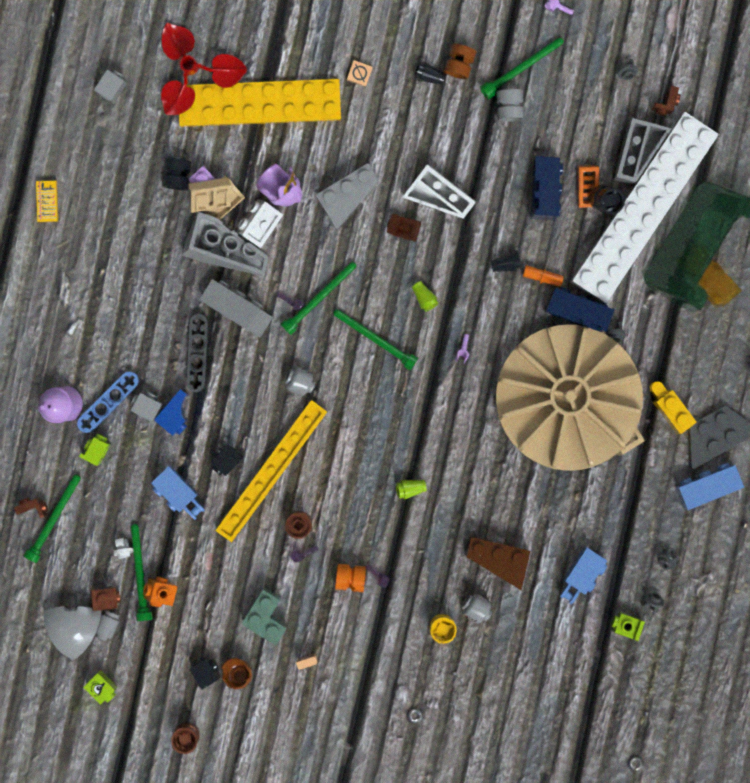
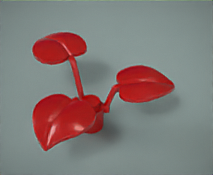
M166 23L162 33V48L165 55L171 60H178L183 56L180 60V67L184 71V83L173 80L164 85L161 92L164 113L170 116L179 115L191 108L195 101V91L186 86L188 84V75H194L198 69L213 72L212 79L216 85L222 88H230L237 84L247 72L246 66L241 60L229 54L215 56L212 60L213 68L198 64L194 57L186 55V53L191 52L194 48L195 39L193 34L184 27Z

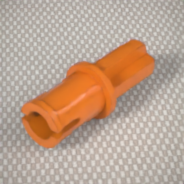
M527 264L522 276L540 281L539 284L543 282L557 287H561L564 279L562 275L548 272L545 268L542 270Z

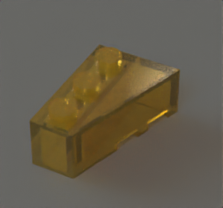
M698 245L681 258L677 264L715 309L724 307L742 290L723 271L722 267L712 260L710 253L704 247L701 248Z

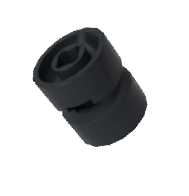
M165 158L164 170L167 173L163 175L162 187L173 190H188L189 178L187 174L190 173L191 161Z
M607 185L594 187L589 195L590 205L594 209L610 215L619 213L625 205V197L621 190Z

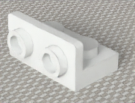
M258 199L251 204L249 213L245 218L241 219L236 232L261 248L283 214L265 201Z

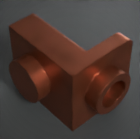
M671 86L667 91L664 105L654 103L651 110H654L655 114L661 116L671 114L680 101L679 87Z
M392 214L387 223V233L394 237L416 242L421 222Z
M27 497L18 501L19 506L14 507L16 515L36 507L40 518L47 516L46 512L48 511L46 502L41 500L40 497L33 500Z
M115 587L90 590L92 611L118 608L117 603H120V593L116 591Z

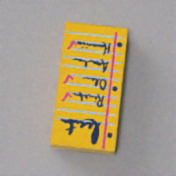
M36 181L37 222H59L57 181Z

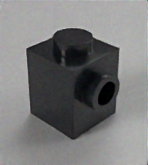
M228 444L223 450L219 448L212 455L214 458L211 461L213 464L212 469L220 476L222 474L227 476L244 458Z
M200 656L192 661L193 665L189 670L201 690L220 679V675L217 672L219 667L214 659L210 660L209 656L203 659Z

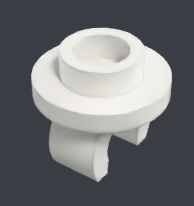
M124 538L115 540L117 550L113 552L114 556H118L119 559L130 557V553L134 552V550L129 548L128 540Z

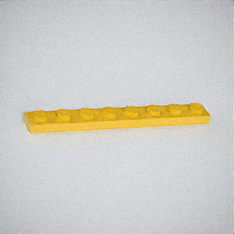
M312 400L309 402L217 527L216 532L232 543L326 415L327 411Z

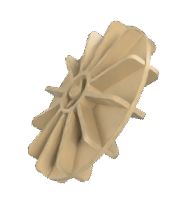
M557 325L530 335L511 352L498 378L496 405L499 420L507 437L521 453L543 466L558 470L574 471L597 466L609 460L624 448L638 426L642 413L643 391L637 368L619 343L606 334L587 326Z

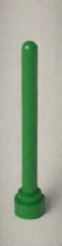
M563 38L555 39L494 82H485L479 86L484 97L487 100L494 97L499 87L560 47L564 43Z
M350 262L294 317L283 320L280 325L292 335L297 330V324L356 268V263Z
M339 309L334 310L333 315L400 359L401 363L404 364L403 367L411 371L419 357L414 354H405Z
M75 474L72 477L36 542L29 549H26L23 557L38 563L41 557L40 549L81 479L80 475Z
M132 524L131 536L139 601L136 620L137 622L153 620L152 611L147 607V600L144 599L143 595L145 580L139 526Z

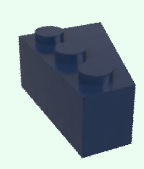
M536 156L534 158L530 219L556 220L560 216L561 203H559V195L562 194L560 175L563 174V163H560V158Z
M563 287L553 289L544 312L571 323L587 326L601 333H606L615 309L599 301L597 303L590 301L589 297L578 294L576 296L570 294L571 291Z

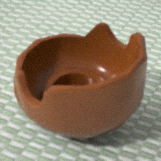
M231 658L222 665V679L229 688L235 690L243 689L251 682L252 668L247 661L240 658Z

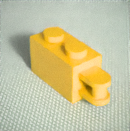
M652 382L649 389L656 398L653 401L654 405L676 434L681 435L697 423L673 390L667 391L661 382Z

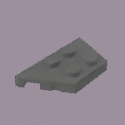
M722 406L698 419L697 423L689 428L691 469L699 467L749 439L750 422L727 406Z

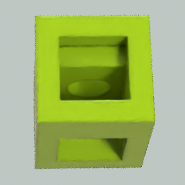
M97 433L93 440L89 439L84 448L87 450L86 453H81L79 457L95 466H100L111 445L107 442L108 438Z
M619 612L618 616H614L611 627H613L612 631L614 633L639 641L645 622L642 619ZM626 623L631 624L629 630L624 629Z

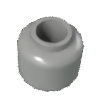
M301 367L289 369L284 378L286 389L298 396H304L307 392L311 393L315 386L313 374Z
M469 594L461 605L463 615L476 624L481 623L483 620L486 622L492 615L490 610L491 602L479 594H473L472 596Z

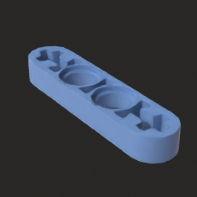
M125 372L78 419L77 425L79 430L84 433L94 431L137 388L140 381L138 375L134 372ZM126 376H134L133 382L135 384L127 385L125 389H127L128 392L125 393L123 388L119 387L118 384L121 383V385H124L127 382V380L125 379ZM114 389H118L121 392V398L118 401H114L110 397V393ZM98 404L106 405L107 412L104 415L97 414L96 407ZM92 411L93 415L99 418V421L97 422L96 419H93L90 423L91 428H83V419L89 420L92 417L89 413Z

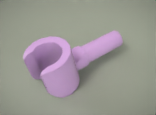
M548 0L544 5L550 12H554L556 8L570 15L574 12V10L560 4L558 0Z
M464 334L461 349L458 350L455 356L456 362L459 356H462L464 364L469 357V352L467 351L468 334Z

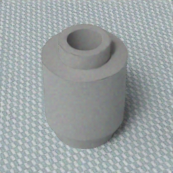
M109 610L101 613L95 637L107 641L108 638L112 639L120 622L118 620L120 615Z

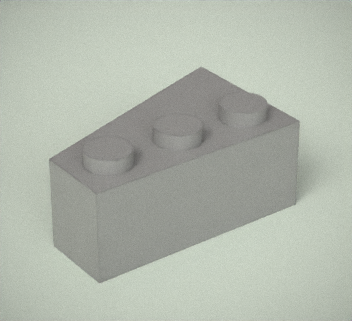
M632 118L628 122L613 180L630 185L635 184L672 128Z
M368 163L316 194L317 200L337 232L378 184L379 180Z
M212 279L199 300L261 338L273 317L261 310L262 305L253 299L251 302L245 300V294L237 289L234 293L229 290L231 286L220 280L218 283Z

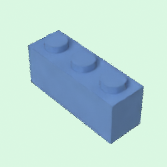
M728 462L717 466L718 470L713 472L706 470L699 473L698 478L692 480L689 477L681 480L680 485L676 486L684 509L690 510L744 488L736 465H729Z

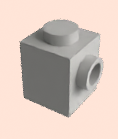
M106 70L94 91L114 104L127 84L123 80L124 76L115 70L113 72Z
M147 391L146 394L140 393L139 396L135 395L130 405L133 406L132 412L151 422H155L154 420L159 415L164 404L156 400V395Z

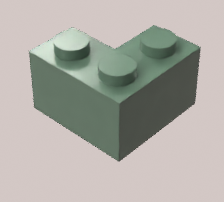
M264 587L244 618L242 625L276 646L288 625L272 616L281 597Z

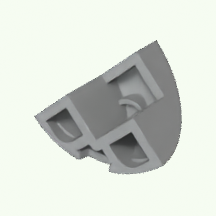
M64 606L45 610V628L54 646L68 658L74 660L87 649L95 636L100 622L101 610L92 611V608L82 606L70 610Z

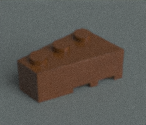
M469 536L465 556L522 591L531 551L527 548Z

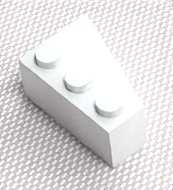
M430 165L424 168L403 196V198L460 218H464L476 203L474 199Z

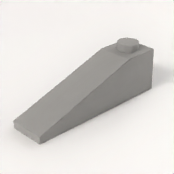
M198 212L186 237L182 253L183 256L200 262L264 276L269 256L253 244L247 243L240 238L234 230L231 231L224 226L223 222L218 218Z

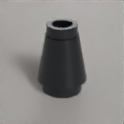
M419 62L414 78H417L420 82L442 85L446 73L426 62Z
M511 252L491 260L493 272H512L521 269L519 253L513 254Z

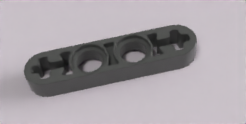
M203 314L193 315L189 323L187 387L192 392L202 391L206 384L209 323L207 317ZM198 317L205 321V324L200 327V332L205 331V335H193V330L197 331V325L194 324V321H197ZM196 337H200L204 341V345L200 349L193 347L192 342ZM196 357L201 358L203 361V365L199 369H194L191 364L192 360ZM191 371H203L202 376L198 375V381L202 382V384L197 389H194V386L191 385V381L195 380V375H191Z

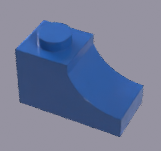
M183 389L177 392L154 420L172 436H175L176 433L180 435L187 427L185 425L187 419L183 414V404L188 394Z

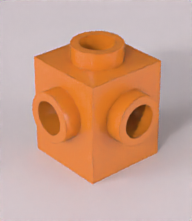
M156 576V579L148 578V582L143 588L144 599L150 602L149 605L161 607L162 604L173 606L178 586L168 582L167 578Z

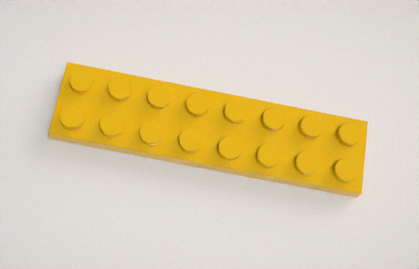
M339 79L248 82L237 83L230 88H222L216 84L187 85L186 87H190L195 91V101L190 109L179 114L180 127L340 121Z

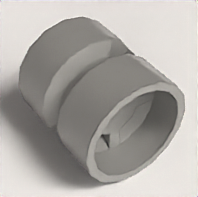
M506 89L497 91V104L500 105L497 109L498 121L512 122L523 120L524 108L520 106V103L523 102V90Z

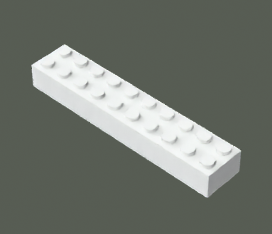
M686 112L679 117L625 198L623 209L613 216L571 279V284L604 304L608 302L719 135L718 133Z

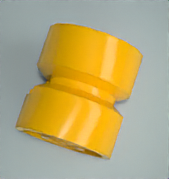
M438 614L430 621L429 629L435 641L445 644L455 638L457 629L455 622L450 616Z

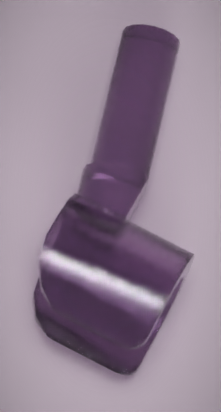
M280 292L277 297L286 301L296 311H300L305 306L299 297L293 301Z
M315 546L303 553L297 549L290 557L294 562H300L319 549Z
M367 564L366 569L378 577L376 584L384 588L387 587L390 581L389 577Z

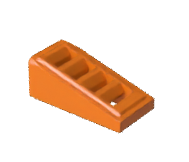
M597 165L577 166L579 208L592 207L590 201H583V197H589L591 192H583V189H593L599 185V166ZM583 172H593V176H583ZM593 180V184H583V181Z

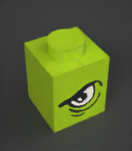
M100 670L83 688L101 705L104 701L108 703L116 695L114 691L117 689V686Z

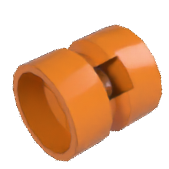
M338 563L335 590L346 591L348 588H351L354 592H363L366 566L355 565L351 568L349 564Z

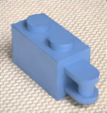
M171 465L151 483L154 486L152 488L159 497L163 495L168 500L166 504L174 512L176 510L181 512L184 509L196 520L197 515L201 511H205L204 507L195 499L198 493ZM192 501L195 506L190 510L187 505Z
M584 546L563 578L567 584L559 597L566 598L572 605L580 592L585 595L587 592H591L596 585L595 580L597 576L605 572L607 560ZM571 586L576 588L574 594L568 591Z

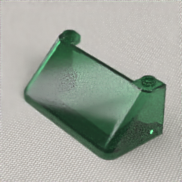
M711 182L699 184L644 275L645 284L691 313L701 311L707 301L708 294L698 283L735 221L740 217L750 219V197Z

